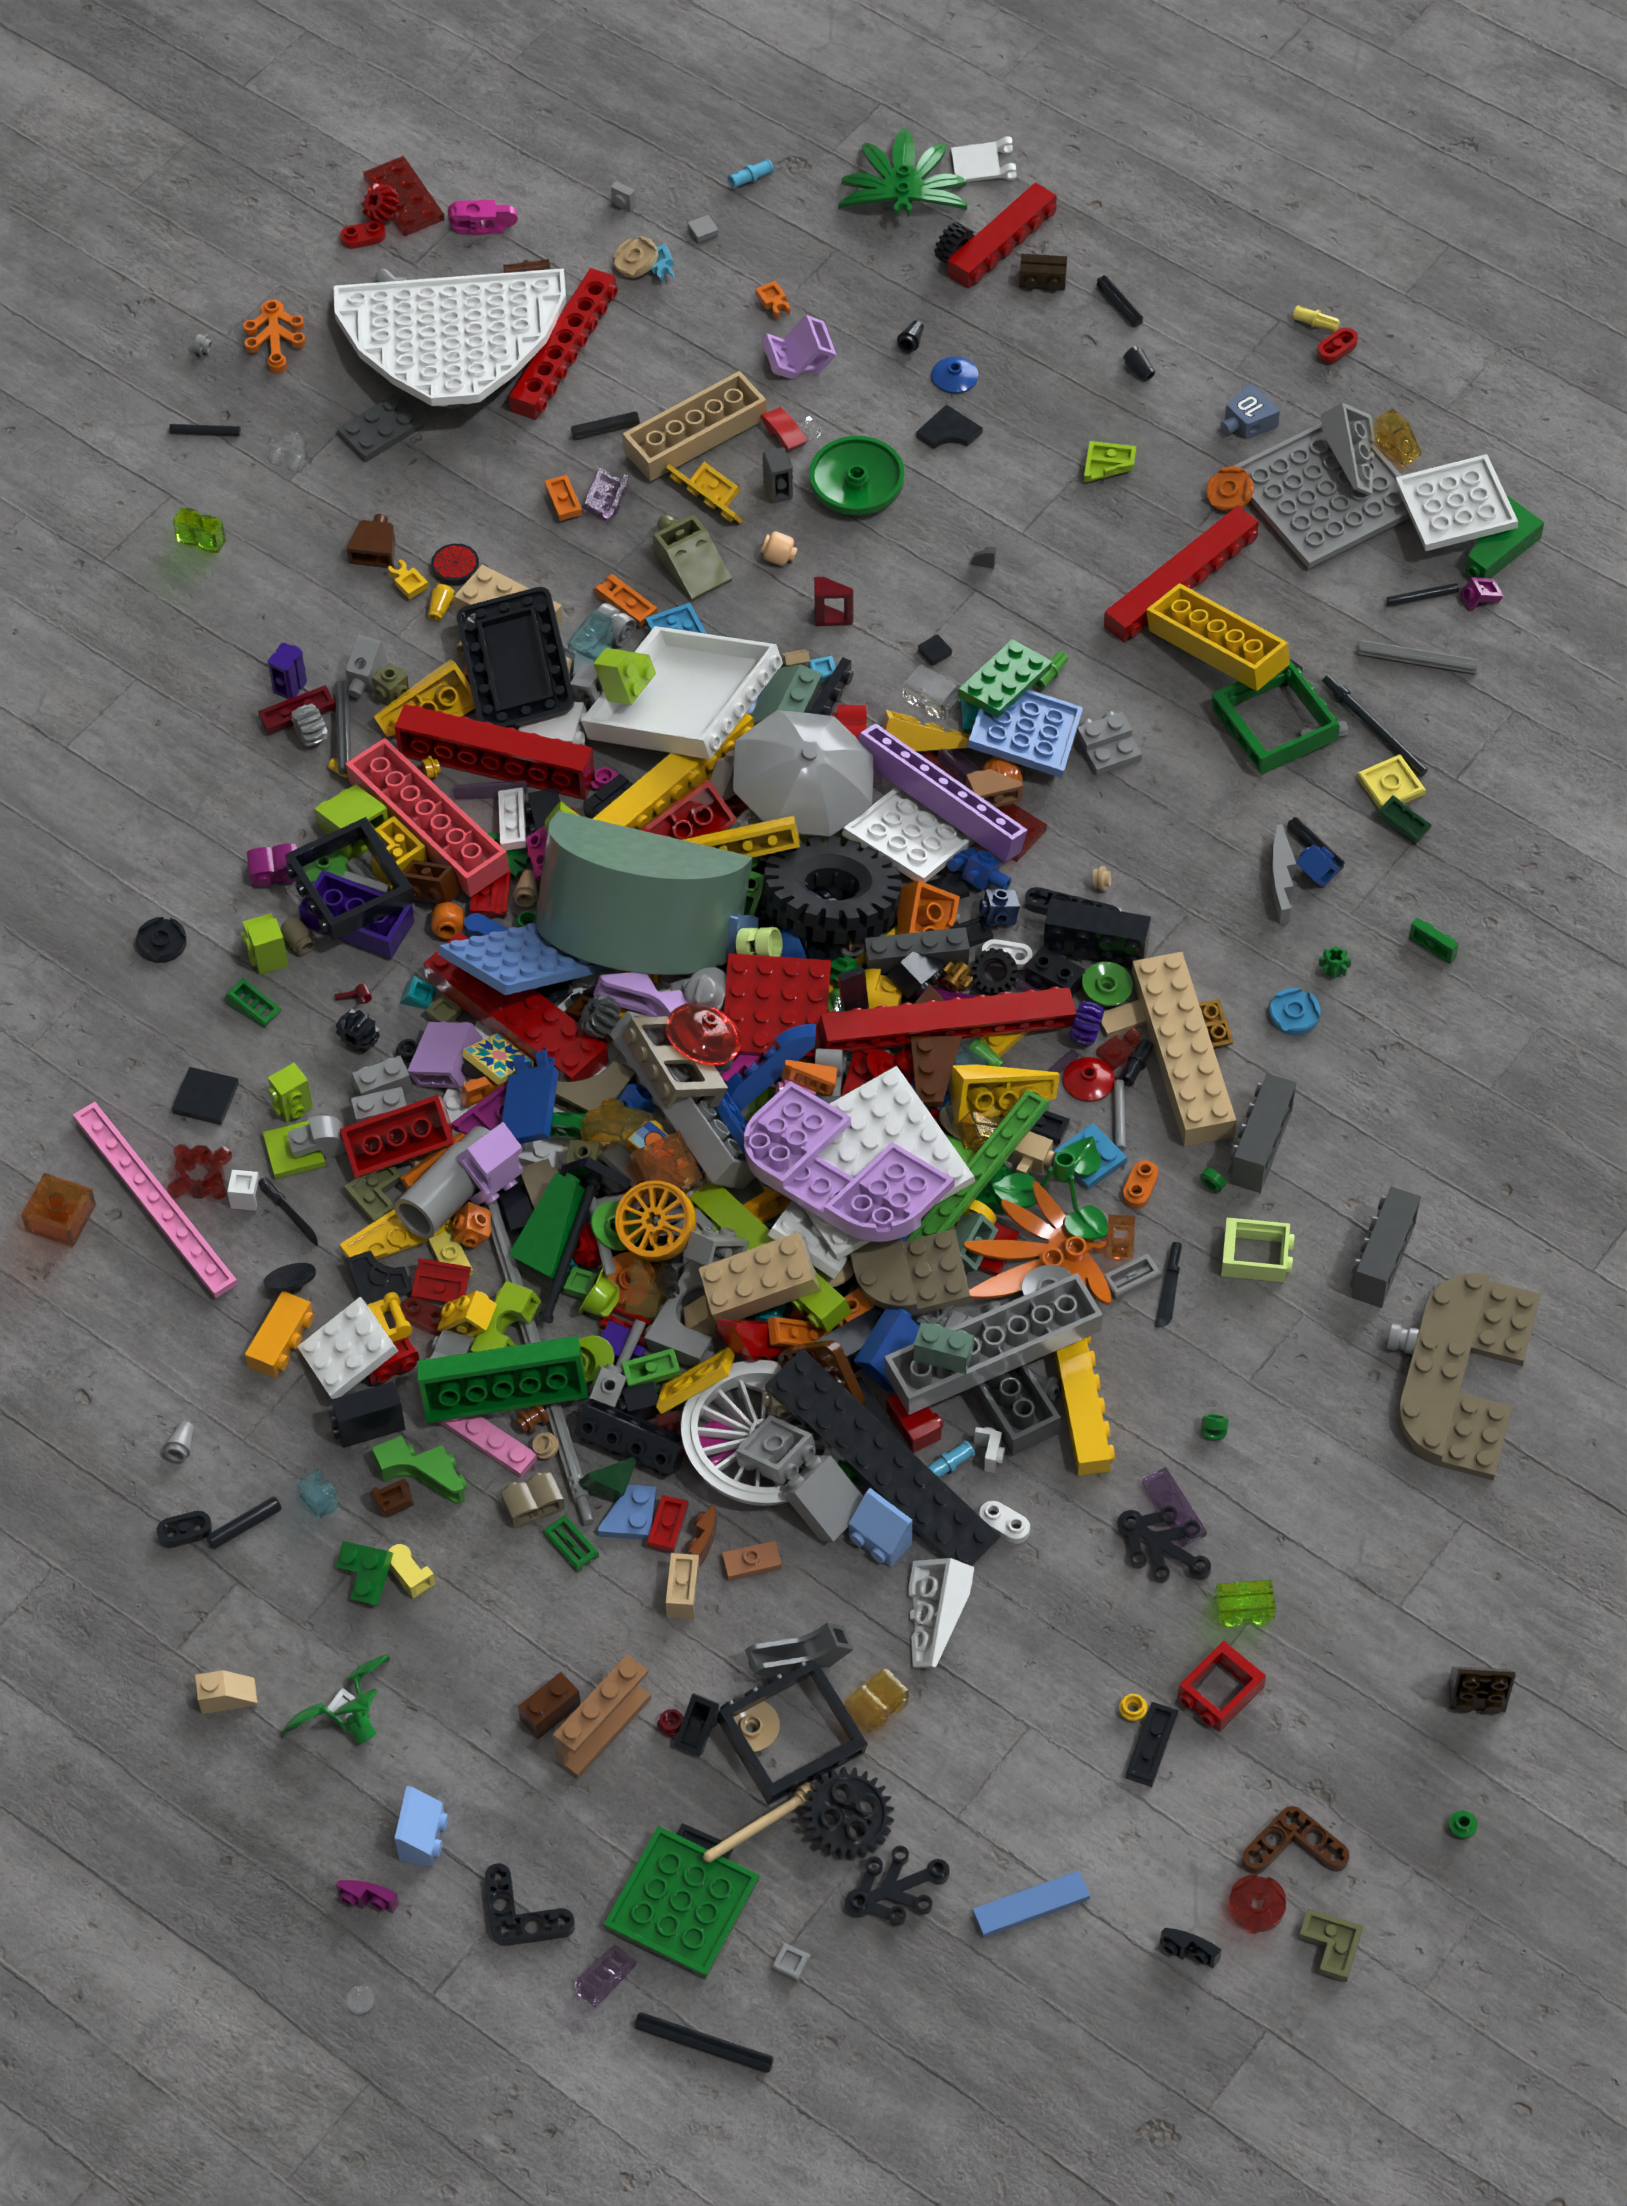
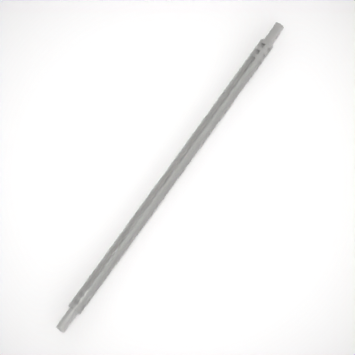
M497 1199L489 1205L483 1202L482 1207L491 1211V1236L505 1281L524 1287L516 1260L509 1256L512 1247ZM534 1317L530 1324L518 1321L525 1344L541 1342ZM561 1403L546 1404L544 1406L550 1420L552 1432L559 1440L558 1452L573 1500L578 1504L584 1525H590L594 1522L588 1502L590 1496L588 1490L580 1487L578 1482L583 1478V1474Z

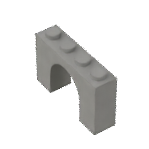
M692 1259L685 1264L682 1276L678 1282L673 1284L670 1296L660 1306L658 1316L653 1324L648 1326L644 1337L651 1352L657 1353L674 1348L677 1361L690 1367H694L712 1357L718 1351L713 1337L687 1328L681 1323L684 1307L706 1294L699 1268L705 1265Z

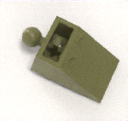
M694 514L678 522L671 515H663L658 519L657 527L660 531L653 534V552L691 601L732 581V577L711 537Z

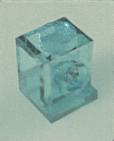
M319 1468L297 1484L300 1498L319 1518L334 1512L338 1508L339 1501L335 1497L337 1491L328 1480L324 1482L322 1471Z

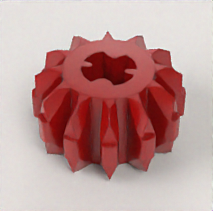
M374 184L373 188L367 189V195H363L365 201L361 204L364 207L363 214L371 221L387 223L388 219L394 218L393 213L398 211L396 209V206L400 203L397 199L398 193L386 184Z

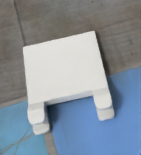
M1003 137L996 142L951 148L954 173L963 177L966 182L996 178L1014 180L1017 177L1014 163H1008L1001 168L999 167L997 151L1005 154L1011 153L1013 151L1011 137Z

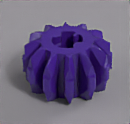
M1081 1002L1070 1030V1039L1082 1045H1092L1097 1038L1102 1022L1103 1007L1092 1002Z

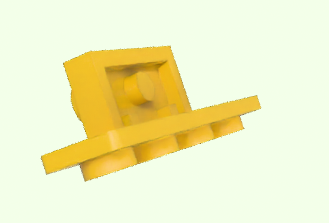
M705 461L691 479L668 463L666 468L671 472L670 478L679 485L682 482L687 484L688 487L686 489L695 497L702 495L705 498L703 502L713 510L716 507L722 510L720 515L730 523L733 520L739 524L742 523L743 520L728 508L741 491L736 484Z

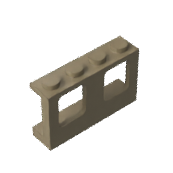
M684 1016L632 1017L622 1037L665 1108L671 1109L678 1097L701 1096L704 1097L709 1107H718L728 1087ZM643 1028H668L665 1036L671 1046L653 1045ZM665 1064H683L694 1082L675 1081Z

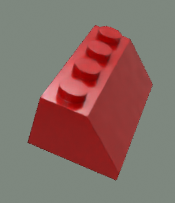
M439 1095L340 1129L355 1178L454 1144L452 1124L445 1102Z

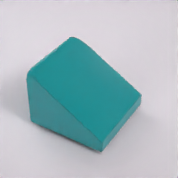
M414 976L406 983L400 1003L427 1009L431 1004L436 988Z

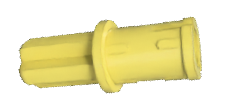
M1299 305L1293 313V320L1310 324L1312 328L1319 327L1336 332L1340 324L1337 318L1322 314L1320 310L1313 311Z

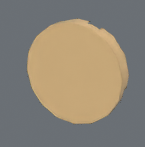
M639 236L640 239L635 240L630 238L615 251V260L613 262L620 275L627 278H636L652 269L658 258V249L651 239L644 236Z

